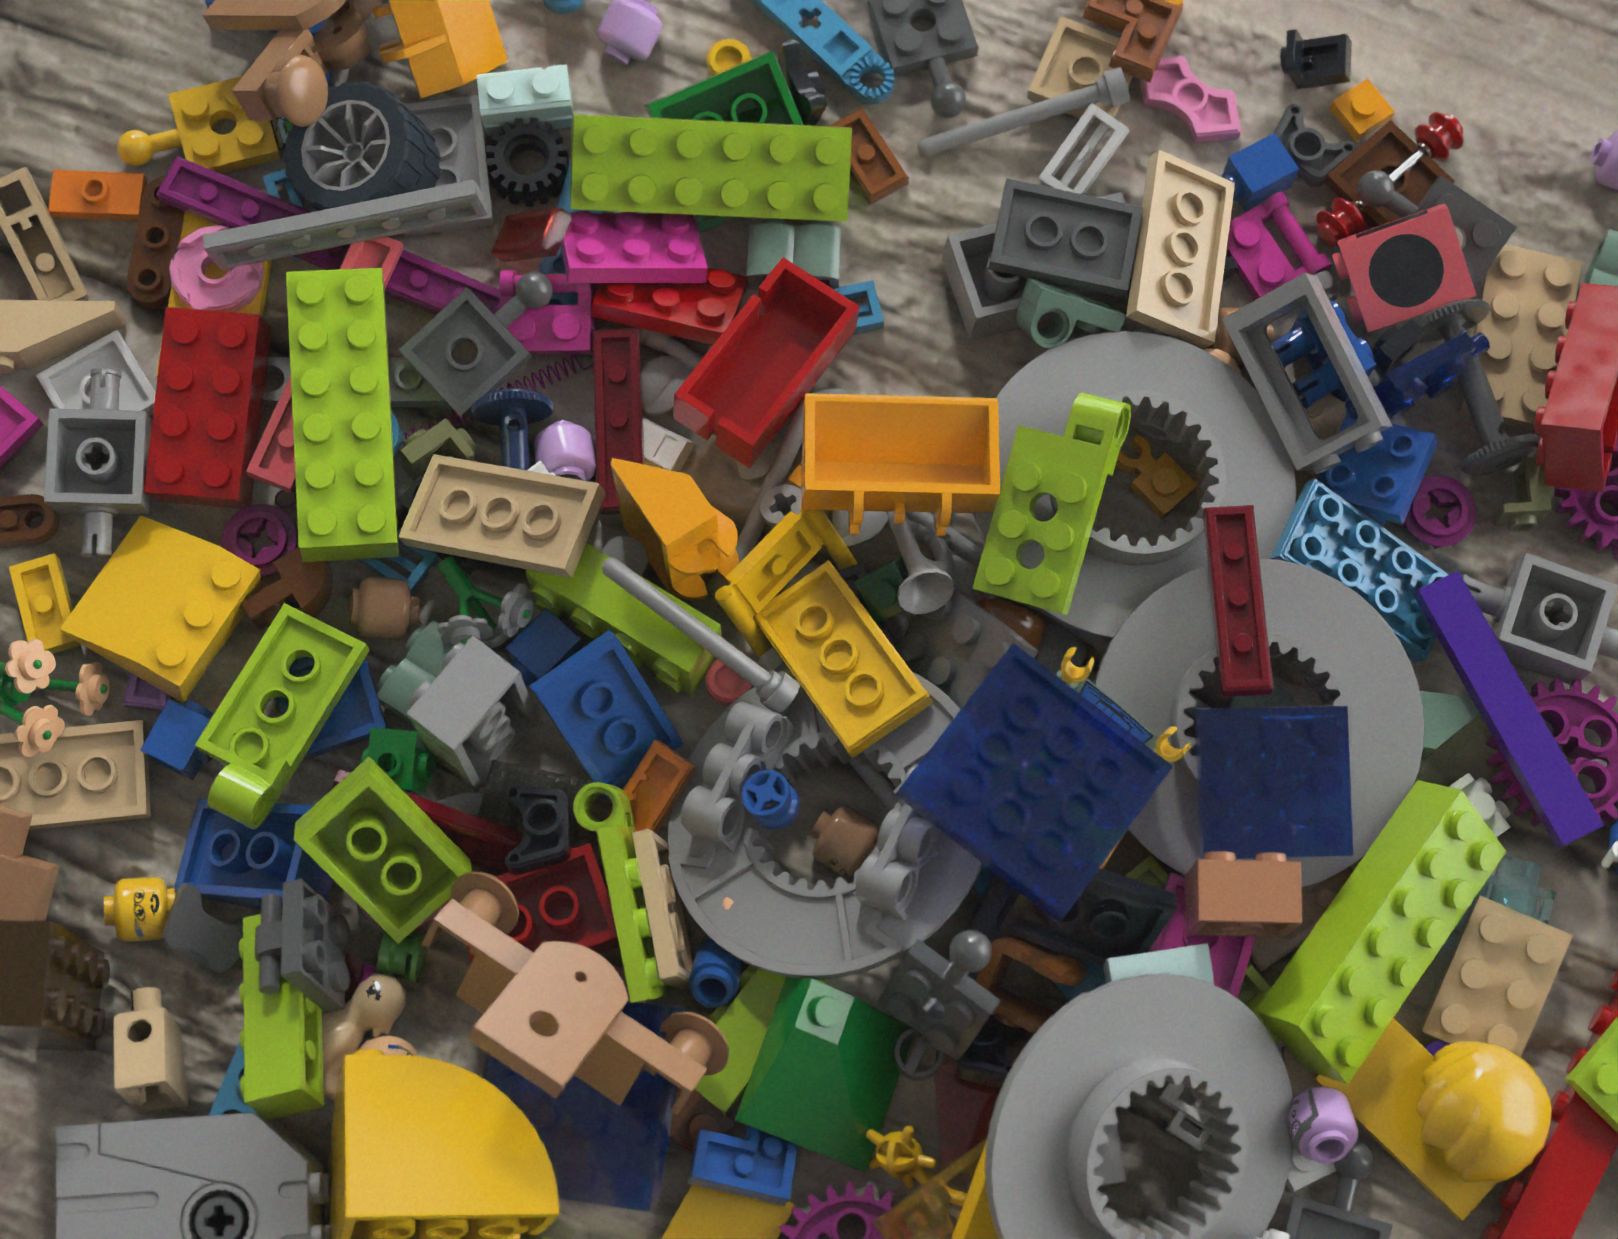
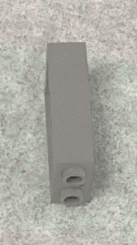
M1303 273L1222 318L1296 470L1309 471L1313 469L1315 475L1320 474L1341 463L1338 455L1355 447L1357 453L1384 440L1381 433L1393 426L1316 275ZM1299 307L1306 310L1358 414V419L1354 425L1324 440L1318 437L1267 335V326L1271 322Z

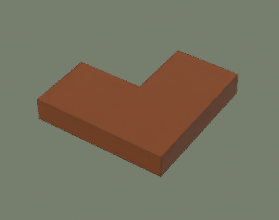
M1089 0L1082 18L1122 33L1112 54L1109 67L1114 69L1121 67L1124 73L1151 82L1179 21L1183 7L1165 0Z
M863 108L829 125L831 127L852 128L850 175L869 205L908 185L909 177Z

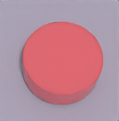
M719 659L715 660L706 672L707 692L718 704L729 706L741 695L753 688L751 683Z

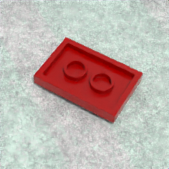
M708 268L706 283H600L592 302L591 317L713 345L739 312L746 291L747 276L730 273L726 270Z

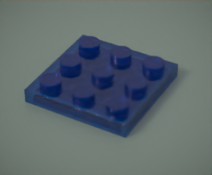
M1348 706L1206 708L1195 710L1200 859H1205V853L1215 851L1235 853V859L1255 858V855L1260 853L1286 854V857L1354 856Z

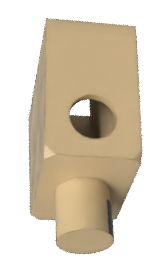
M145 987L133 990L130 993L131 1012L121 1013L114 1017L115 1090L138 1114L188 1106V1094L180 1026L167 1009L162 1008L160 989Z

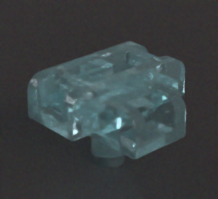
M1504 855L1496 867L1495 875H1490L1478 895L1486 898L1489 883H1492L1490 900L1549 924L1556 892L1537 887L1542 868L1541 864ZM1509 873L1515 874V875H1519V876H1523V877H1525V878H1520V877H1517V876L1509 875ZM1541 896L1543 898L1537 918L1534 917L1538 898Z

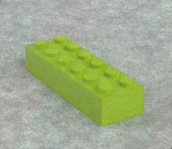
M572 114L569 207L576 210L847 222L852 128Z
M382 268L286 272L298 540L303 562L399 557L385 289Z
M1420 780L1416 781L1256 1009V1012L1304 1069L1348 1085L1507 852L1462 790Z

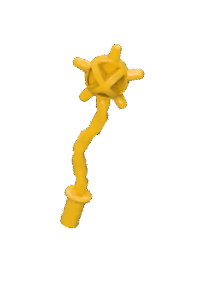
M906 1126L903 1131L890 1132L885 1136L873 1129L867 1131L866 1137L877 1146L876 1158L871 1159L869 1163L871 1169L882 1168L895 1179L902 1178L905 1187L908 1189L914 1187V1177L933 1195L945 1202L963 1207L967 1194L942 1184L925 1169H933L936 1166V1160L923 1155L920 1144L912 1138L914 1133L912 1126Z

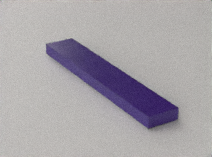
M1459 571L1418 589L1413 594L1415 600L1556 849L1604 826Z

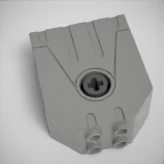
M257 1113L56 1126V1239H330V1225H325V1205L331 1204V1174H324V1164L275 1119L268 1120ZM234 1215V1225L225 1227V1217Z

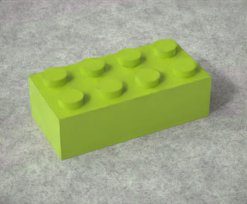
M588 543L585 544L572 578L526 570L525 573L531 588L530 592L537 601L535 607L542 612L547 608L558 619L562 616L577 625L574 629L576 633L590 643L610 630L616 635L637 670L642 665L657 674L654 680L674 694H678L680 690H683L693 696L705 678L709 666L717 660L716 657L604 575L602 564L611 557ZM642 577L722 637L721 624Z

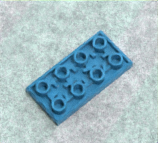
M1315 478L1306 482L1270 559L1300 564L1340 581L1375 608L1389 624L1410 659L1416 663L1426 660L1436 635L1413 594L1418 589L1446 577L1448 574Z

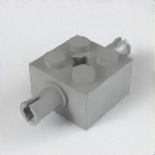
M95 368L90 371V409L49 408L44 502L57 513L81 514L84 516L81 556L97 559V554L101 555V559L111 558L113 517L118 515H151L152 497L144 492L152 419L146 411L118 410L121 372L106 368V374H102L101 368ZM106 455L109 459L108 463L102 464L101 469L95 470L92 464L100 463L101 456Z
M1525 553L1511 568L1506 586L1503 589L1472 579L1468 575H1462L1480 610L1492 616V621H1494L1492 631L1511 664L1553 679L1561 678L1562 682L1571 684L1576 679L1582 681L1592 672L1597 653L1618 660V630L1607 626V620L1618 585L1529 553Z

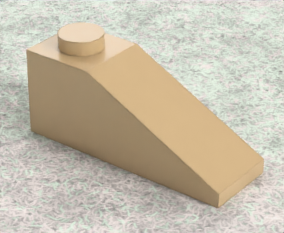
M23 167L1 177L0 226L37 299L74 301L88 295L28 168Z
M0 300V374L12 373L14 369L33 368L102 338L115 330L125 328L126 318L115 301Z

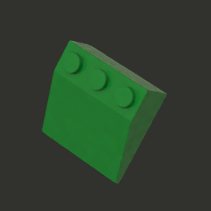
M774 51L760 54L644 105L650 118L804 125ZM694 215L701 233L737 218L732 216Z

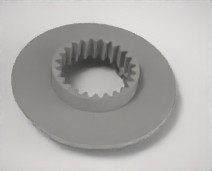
M1121 331L1088 335L1065 342L1061 346L1052 348L1033 359L1018 371L997 395L1000 488L1018 425L1064 436L1072 405L1081 392L1128 403L1131 407V426L1136 427L1137 430L1149 437L1170 440L1179 444L1188 451L1190 457L1202 458L1196 469L1198 473L1206 475L1200 485V489L1205 493L1199 502L1200 508L1197 514L1190 519L1184 530L1181 528L1176 529L1170 540L1164 535H1160L1154 546H1151L1145 537H1141L1136 546H1130L1126 535H1122L1116 541L1110 540V529L1105 527L1098 532L1092 529L1068 615L1039 608L1053 618L1078 630L1113 639L1123 622L1152 593L1173 579L1208 565L1203 521L1204 507L1254 505L1259 558H1271L1296 505V481L1293 462L1259 393L1238 372L1207 351L1171 337L1145 332ZM1044 495L1037 501L1035 514L1041 522L1048 521L1055 516L1058 505L1054 496ZM975 512L974 514L976 526L984 545L993 512ZM1038 541L1031 542L1024 547L1022 561L1028 569L1039 566L1043 561L1044 549Z
M1259 558L1270 656L1277 658L1287 654L1288 664L1294 665L1295 668L1299 669L1306 682L1319 694V699L1323 703V710L1331 712L1334 719L1325 723V728L1335 734L1334 739L1323 743V747L1330 753V756L1317 759L1316 765L1321 773L1306 774L1304 776L1306 785H1293L1289 788V794L1287 792L1275 793L1271 795V799L1268 795H1257L1251 799L1248 792H1237L1232 796V786L1222 784L1215 787L1216 774L1214 772L1202 774L1199 769L1204 762L1203 757L1191 756L1188 750L1180 760L1169 762L1144 783L1116 792L1106 791L1105 789L1104 791L1113 809L1138 842L1156 858L1183 875L1187 874L1198 859H1205V853L1233 852L1235 853V860L1254 861L1256 854L1282 853L1286 854V861L1301 862V888L1323 881L1360 860L1413 787L1419 771L1423 750V706L1411 662L1389 624L1374 607L1358 593L1320 571L1282 560ZM1208 565L1173 579L1152 593L1130 614L1111 640L1101 660L1094 681L1096 686L1157 735L1158 738L1169 727H1177L1178 729L1168 737L1169 744L1175 749H1182L1189 742L1191 743V749L1196 744L1195 738L1185 736L1184 730L1193 725V719L1186 716L1184 710L1196 705V700L1189 694V691L1201 689L1204 683L1200 676L1204 677L1212 674L1216 670L1214 663L1218 665Z
M788 668L777 672L780 673L783 671L790 677H792L794 680H796ZM913 672L930 695L933 704L854 757L860 765L865 766L870 761L876 771H884L896 787L894 794L899 802L896 803L894 809L883 820L877 838V847L875 846L872 854L865 859L860 870L858 869L854 872V882L848 884L840 877L837 878L833 889H830L823 880L818 881L813 888L806 879L801 878L796 882L788 872H783L779 868L778 862L771 855L774 851L773 846L766 839L773 834V830L766 829L760 825L742 803L741 793L744 784L750 776L758 771H777L786 778L789 785L795 786L798 783L796 773L802 771L810 775L813 773V764L816 761H819L824 767H828L833 756H837L842 764H847L851 759L847 750L800 686L792 703L780 714L769 710L761 704V697L756 694V687H753L730 704L709 727L688 759L698 767L671 808L670 820L668 822V860L673 880L690 915L701 929L721 948L735 958L757 969L775 975L796 979L812 978L815 980L841 978L878 968L905 955L918 939L924 942L956 911L976 880L987 854L994 820V787L989 762L976 731L962 710L933 683ZM726 897L734 901L728 910H725L723 906V901Z
M1166 973L1122 978L1107 983L1089 993H1082L1064 1005L1045 1022L1018 1056L1004 1082L991 1119L986 1146L985 1177L990 1214L998 1238L1253 1239L1254 1236L1261 1238L1264 1230L1267 1229L1284 1192L1290 1171L1294 1144L1289 1131V1112L1293 1101L1291 1084L1278 1047L1258 1017L1239 999L1224 989L1200 979ZM1164 1081L1174 1085H1180L1181 1083L1190 1087L1191 1095L1202 1100L1198 1107L1200 1112L1210 1116L1203 1124V1129L1212 1133V1138L1203 1143V1149L1210 1153V1157L1208 1160L1199 1162L1198 1168L1203 1173L1202 1179L1191 1180L1189 1183L1193 1193L1191 1197L1179 1196L1177 1198L1178 1210L1173 1212L1168 1208L1163 1209L1161 1221L1152 1216H1148L1146 1219L1126 1216V1220L1118 1218L1115 1211L1105 1206L1108 1202V1197L1096 1190L1103 1183V1177L1094 1173V1168L1102 1164L1104 1159L1096 1152V1148L1107 1143L1109 1139L1103 1131L1104 1126L1116 1124L1118 1119L1114 1111L1117 1106L1128 1108L1131 1105V1092L1141 1096L1146 1094L1147 1083L1157 1088L1163 1087Z

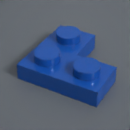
M748 1125L745 1139L700 1129L695 1135L687 1183L785 1206L790 1200L798 1146Z

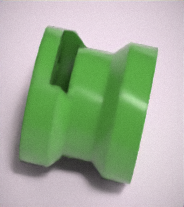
M385 931L378 954L377 972L390 976L394 973L400 974L407 981L418 983L423 972L428 949L422 945L426 934L415 933L412 936H407L398 944Z

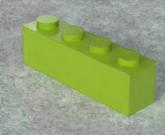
M260 913L243 918V938L239 941V953L243 961L244 982L239 988L240 1001L244 1008V1028L240 1031V1045L244 1053V1075L240 1079V1091L245 1104L266 1119L272 1120L324 1107L322 1009L281 975V962L279 992L264 994L259 991L260 962L255 960V929L261 925Z
M751 965L741 975L739 988L742 990L731 1005L726 1003L723 1006L717 1007L709 1018L710 1021L719 1027L729 1046L728 1062L719 1073L703 1075L695 1090L702 1094L705 1100L726 1116L746 1090L786 979L785 976L775 975ZM819 979L817 981L825 984L828 979Z

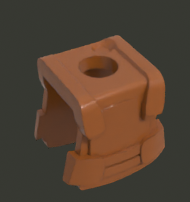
M1006 934L1005 937L998 938L992 942L991 958L988 964L979 971L975 982L1001 1000L993 1012V1017L996 1020L1013 1028L1022 1027L1032 1033H1036L1056 1011L1036 1002H1030L1001 987L1012 959L1014 958L1034 968V971L1056 983H1064L1068 986L1082 983L1087 974V968L1080 964L1081 960L1059 951L1054 952L1044 946Z

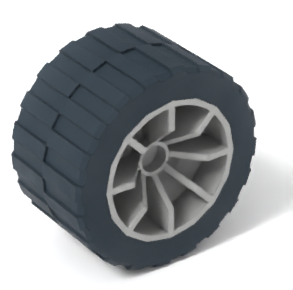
M361 81L360 83H341L340 86L328 88L327 105L322 116L309 126L300 127L293 124L285 140L284 163L286 164L285 173L287 179L293 185L295 193L315 211L433 188L436 186L440 176V153L435 145L436 140L432 133L396 96H393L387 89L381 86L377 87L372 83Z

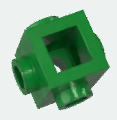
M371 727L369 748H365L363 751L361 763L370 757L403 791L410 793V791L426 793L427 782L432 781L435 773V757L433 753L429 752L417 731Z

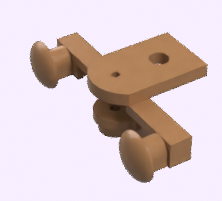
M214 0L202 16L211 30H279L232 89V92L249 120H274L276 117H286L292 124L305 127L315 123L322 116L326 108L328 84L325 74L330 67L335 70L348 69L363 61L369 54L371 47L367 40L369 28L366 20L372 14V8L378 6L382 0ZM328 18L313 37L308 28Z
M482 872L465 873L455 880L451 890L452 899L433 919L422 945L429 948L440 934L443 935L445 932H448L469 946L468 952L475 956L456 993L457 997L484 1014L474 1025L468 1040L554 1098H557L573 1075H575L620 1106L643 1069L653 1076L658 1073L682 1089L681 1095L671 1109V1112L676 1115L685 1105L703 1075H713L725 1068L729 1059V1046L722 1031L712 1021L696 1013L679 1012L669 1016L662 1023L660 1037L622 1012L628 1001L627 991L619 974L605 958L584 946L560 941L543 942L534 953L506 935L516 926L519 909L513 893L502 881Z

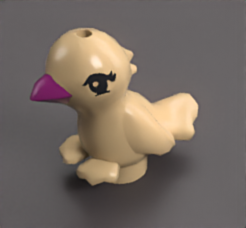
M362 964L359 985L352 998L345 1004L344 1010L322 1014L324 1095L334 1102L344 1055H352L355 1051L359 1050L366 1031L372 1030L374 1038L380 1036L381 1033L389 1034L393 1023L402 1014L405 1007V990L401 983L388 974L378 973L373 966Z

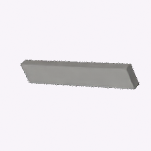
M472 179L203 234V245L207 254L223 270L485 217V215H488L487 201L475 180Z

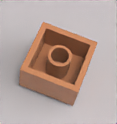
M1207 852L1205 853V859H1198L1185 875V935L1285 938L1302 924L1301 862L1286 861V854L1260 853L1255 855L1254 861L1235 860V853Z

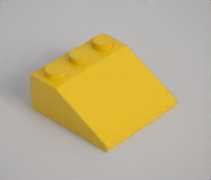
M140 515L63 623L60 632L184 704L245 615L246 611L241 602L263 589L260 569L216 544Z

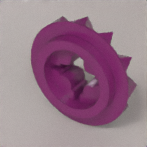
M1443 475L1423 477L1403 523V528L1409 529L1415 536L1416 542L1432 545L1434 549L1450 545L1454 547L1469 535L1475 525L1477 510L1473 496L1463 484L1451 477ZM1434 502L1437 508L1453 506L1443 518L1445 525L1441 524L1437 518H1423L1431 509V503Z
M254 504L239 510L228 520L222 533L221 545L225 550L260 569L261 576L270 578L274 572L278 571L273 562L297 548L298 532L291 518L283 510L268 504ZM266 528V536L276 546H263L260 553H257V556H255L254 546L247 542L246 539L251 537L259 538L261 532Z

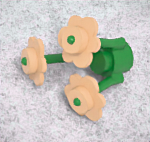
M32 639L28 642L18 640L11 643L8 650L11 660L7 663L0 662V715H4L20 725L15 731V738L20 741L19 751L22 755L32 757L39 751L43 753L50 751L56 739L63 733L65 723L63 719L57 716L58 710L53 705H47L43 709L33 706L25 714L15 710L12 706L25 702L35 688L76 692V698L80 700L81 714L91 716L94 710L99 711L102 708L110 690L108 677L102 673V664L100 662L83 664L79 672V682L49 679L48 674L54 670L56 660L51 652L43 651L44 646L39 639Z

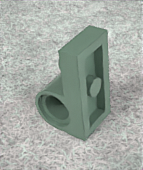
M1028 278L1016 316L1020 329L1034 342L1044 348L1061 346L1070 337L1074 326L1094 334L1101 333L1103 328L1120 332L1126 317L1125 314L1109 303ZM1052 312L1050 323L1045 328L1038 330L1037 324L1040 317L1045 313Z

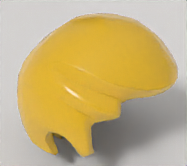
M1459 1041L1438 1050L1434 1054L1433 1061L1435 1062L1423 1073L1422 1081L1425 1083V1091L1417 1104V1111L1424 1120L1420 1133L1421 1141L1442 1149L1445 1154V1163L1461 1171V1176L1465 1182L1508 1180L1530 1165L1535 1155L1545 1144L1551 1124V1102L1544 1084L1527 1062L1510 1051L1494 1044Z

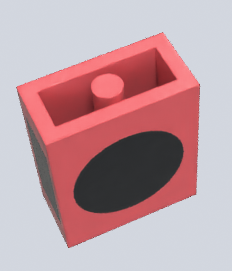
M1445 203L1338 240L1340 252L1332 255L1340 281L1349 278L1355 294L1346 298L1354 323L1364 322L1368 333L1430 312L1448 303L1477 296L1448 206Z

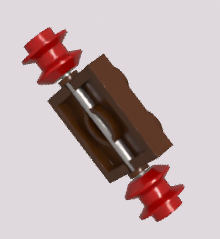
M1434 112L1429 116V126L1421 124L1415 128L1416 143L1391 120L1387 122L1326 176L1324 183L1339 198H1335L1331 202L1332 213L1325 210L1317 213V232L1321 239L1330 246H1338L1337 241L1349 237L1350 233L1355 235L1366 230L1365 223L1372 229L1401 218L1384 205L1370 207L1361 202L1357 194V184L1360 178L1369 171L1379 170L1388 174L1394 183V191L1417 206L1438 176H1443L1454 184L1455 180L1435 161H1447L1450 156L1449 148L1458 150L1463 146V128L1460 122L1450 114L1444 115L1440 112Z

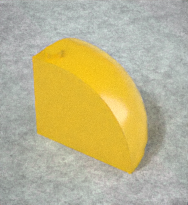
M361 1049L355 1051L352 1055H344L336 1089L330 1145L331 1204H328L327 1225H330V1239H520V1234L528 1231V1234L538 1235L554 1222L559 1215L557 1183L545 1146L524 1113L494 1085L466 1069L438 1059L414 1055L384 1054L378 1049Z

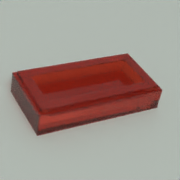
M562 207L507 215L491 255L502 262L557 256L573 215Z

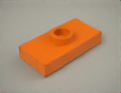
M53 170L48 212L52 218L138 221L142 195L147 186V178L144 173Z
M660 740L653 741L623 789L631 803L636 831L650 829L657 833L671 811L672 806L698 767ZM612 807V809L610 810V812L608 813V815H607V817L605 818V820L608 819L609 816L611 815L612 810H613V807Z

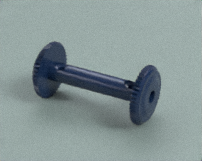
M504 389L481 396L472 405L471 414L479 422L500 427L502 466L527 471L530 468L527 424L540 422V420L550 417L554 410L553 402L544 394L528 389ZM517 425L518 429L513 430L509 426ZM487 562V563H489V564H491V565L498 566V567L518 568V567H512V566H507V565H502V564Z

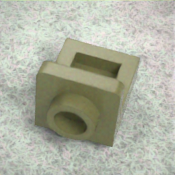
M445 418L428 431L425 429L418 430L405 441L404 448L400 450L402 468L414 481L426 472L433 454L447 457L452 455L453 458L475 461L474 452L477 450V447L463 428L460 427L456 430Z
M1526 457L1513 472L1517 503H1506L1493 515V524L1496 527L1508 526L1509 530L1514 532L1532 530L1552 510L1550 500L1554 496V486L1545 485L1544 466L1537 465V457Z

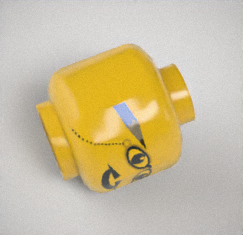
M159 877L119 880L114 887V896H104V925H115L116 936L123 942L162 939V931L175 899V888L167 889L165 881Z

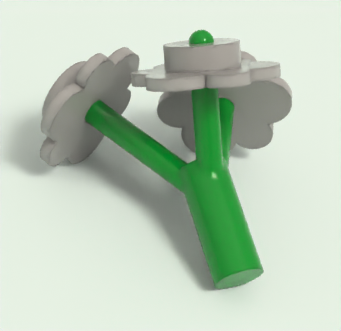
M453 556L445 558L437 565V568L459 598V615L451 617L449 622L438 625V632L441 634L443 642L451 643L454 646L458 643L465 645L472 636H475L487 647L495 648L504 643L509 637H513L519 627L526 626L530 621L534 611V596L530 592L531 589L527 588L525 584H517L514 592H508L502 599L475 588ZM479 600L501 609L502 613L496 618H491ZM470 607L478 618L472 619L470 617Z

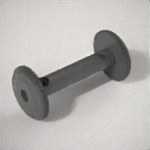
M1475 298L1458 300L1438 307L1422 316L1416 323L1425 330L1419 343L1445 340L1448 357L1477 433L1482 438L1484 446L1467 456V458H1464L1460 466L1462 471L1469 475L1482 476L1508 469L1521 463L1526 457H1532L1538 450L1541 438L1539 435L1531 433L1510 438L1506 434L1503 417L1475 344L1468 334V329L1481 323L1480 321L1487 318L1491 311L1487 302Z

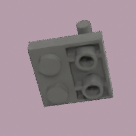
M302 879L283 883V907L280 895L266 894L261 898V925L255 929V960L260 962L259 991L264 994L279 992L281 962V975L324 1012L330 1013L344 1010L345 990L348 989L350 984L349 971L345 964V945L350 941L349 925L343 915H340Z

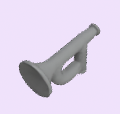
M885 511L888 514L891 529L908 571V578L899 586L897 593L900 606L905 611L913 614H926L939 609L949 601L954 591L953 580L949 576L954 568L953 557L948 547L950 534L946 533V537H935L934 528L910 521L906 514L904 524H894L893 512ZM917 543L928 546L933 561L923 556Z

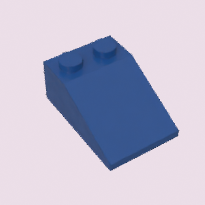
M198 798L174 886L176 893L182 884L190 883L199 889L203 899L261 909L262 896L277 894L282 897L283 907V883L302 879L328 903L333 879L294 841L295 822L314 805L276 803L265 821L258 828L250 829L210 808L207 803L208 799Z

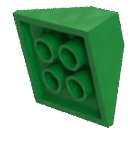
M786 977L735 1121L861 1172H867L876 1145L866 1137V1133L869 1129H873L880 1134L900 1076L894 1064L893 1051L897 1039L910 1028L858 998L815 979ZM912 1039L906 1041L902 1046L900 1058L903 1064Z

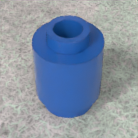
M712 938L702 942L696 951L689 977V986L695 999L707 1007H720L730 1001L738 991L744 962L721 948Z

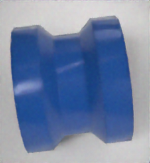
M774 770L758 771L750 776L744 784L741 793L742 803L756 821L766 829L778 830L785 828L798 816L800 797L795 789L789 785L786 778L779 772ZM772 802L778 803L773 807L768 808L766 806L767 804H771Z

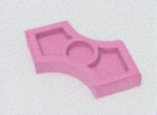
M1184 56L1161 58L1151 82L1140 79L1144 107L1161 108L1178 116L1189 128L1194 143L1239 139L1241 129L1235 93L1232 90L1215 89L1201 82L1190 71Z

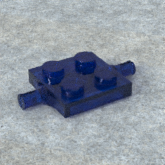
M1464 332L1386 373L1377 386H1373L1386 414L1391 420L1396 419L1415 406L1413 401L1427 394L1429 399H1434L1448 391L1454 385L1452 379L1467 369V361L1490 349L1489 341L1482 332L1477 333L1471 338L1467 332ZM1348 400L1345 403L1346 411L1355 420L1358 418V414L1351 400Z

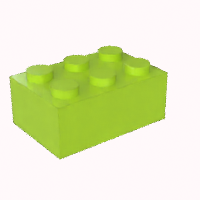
M370 757L364 760L295 822L294 841L398 944L452 897V886L457 878L465 873L472 872L471 860Z

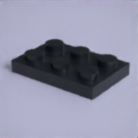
M1038 847L996 918L997 931L1103 966L1109 958L1149 952L1178 907L1176 893Z

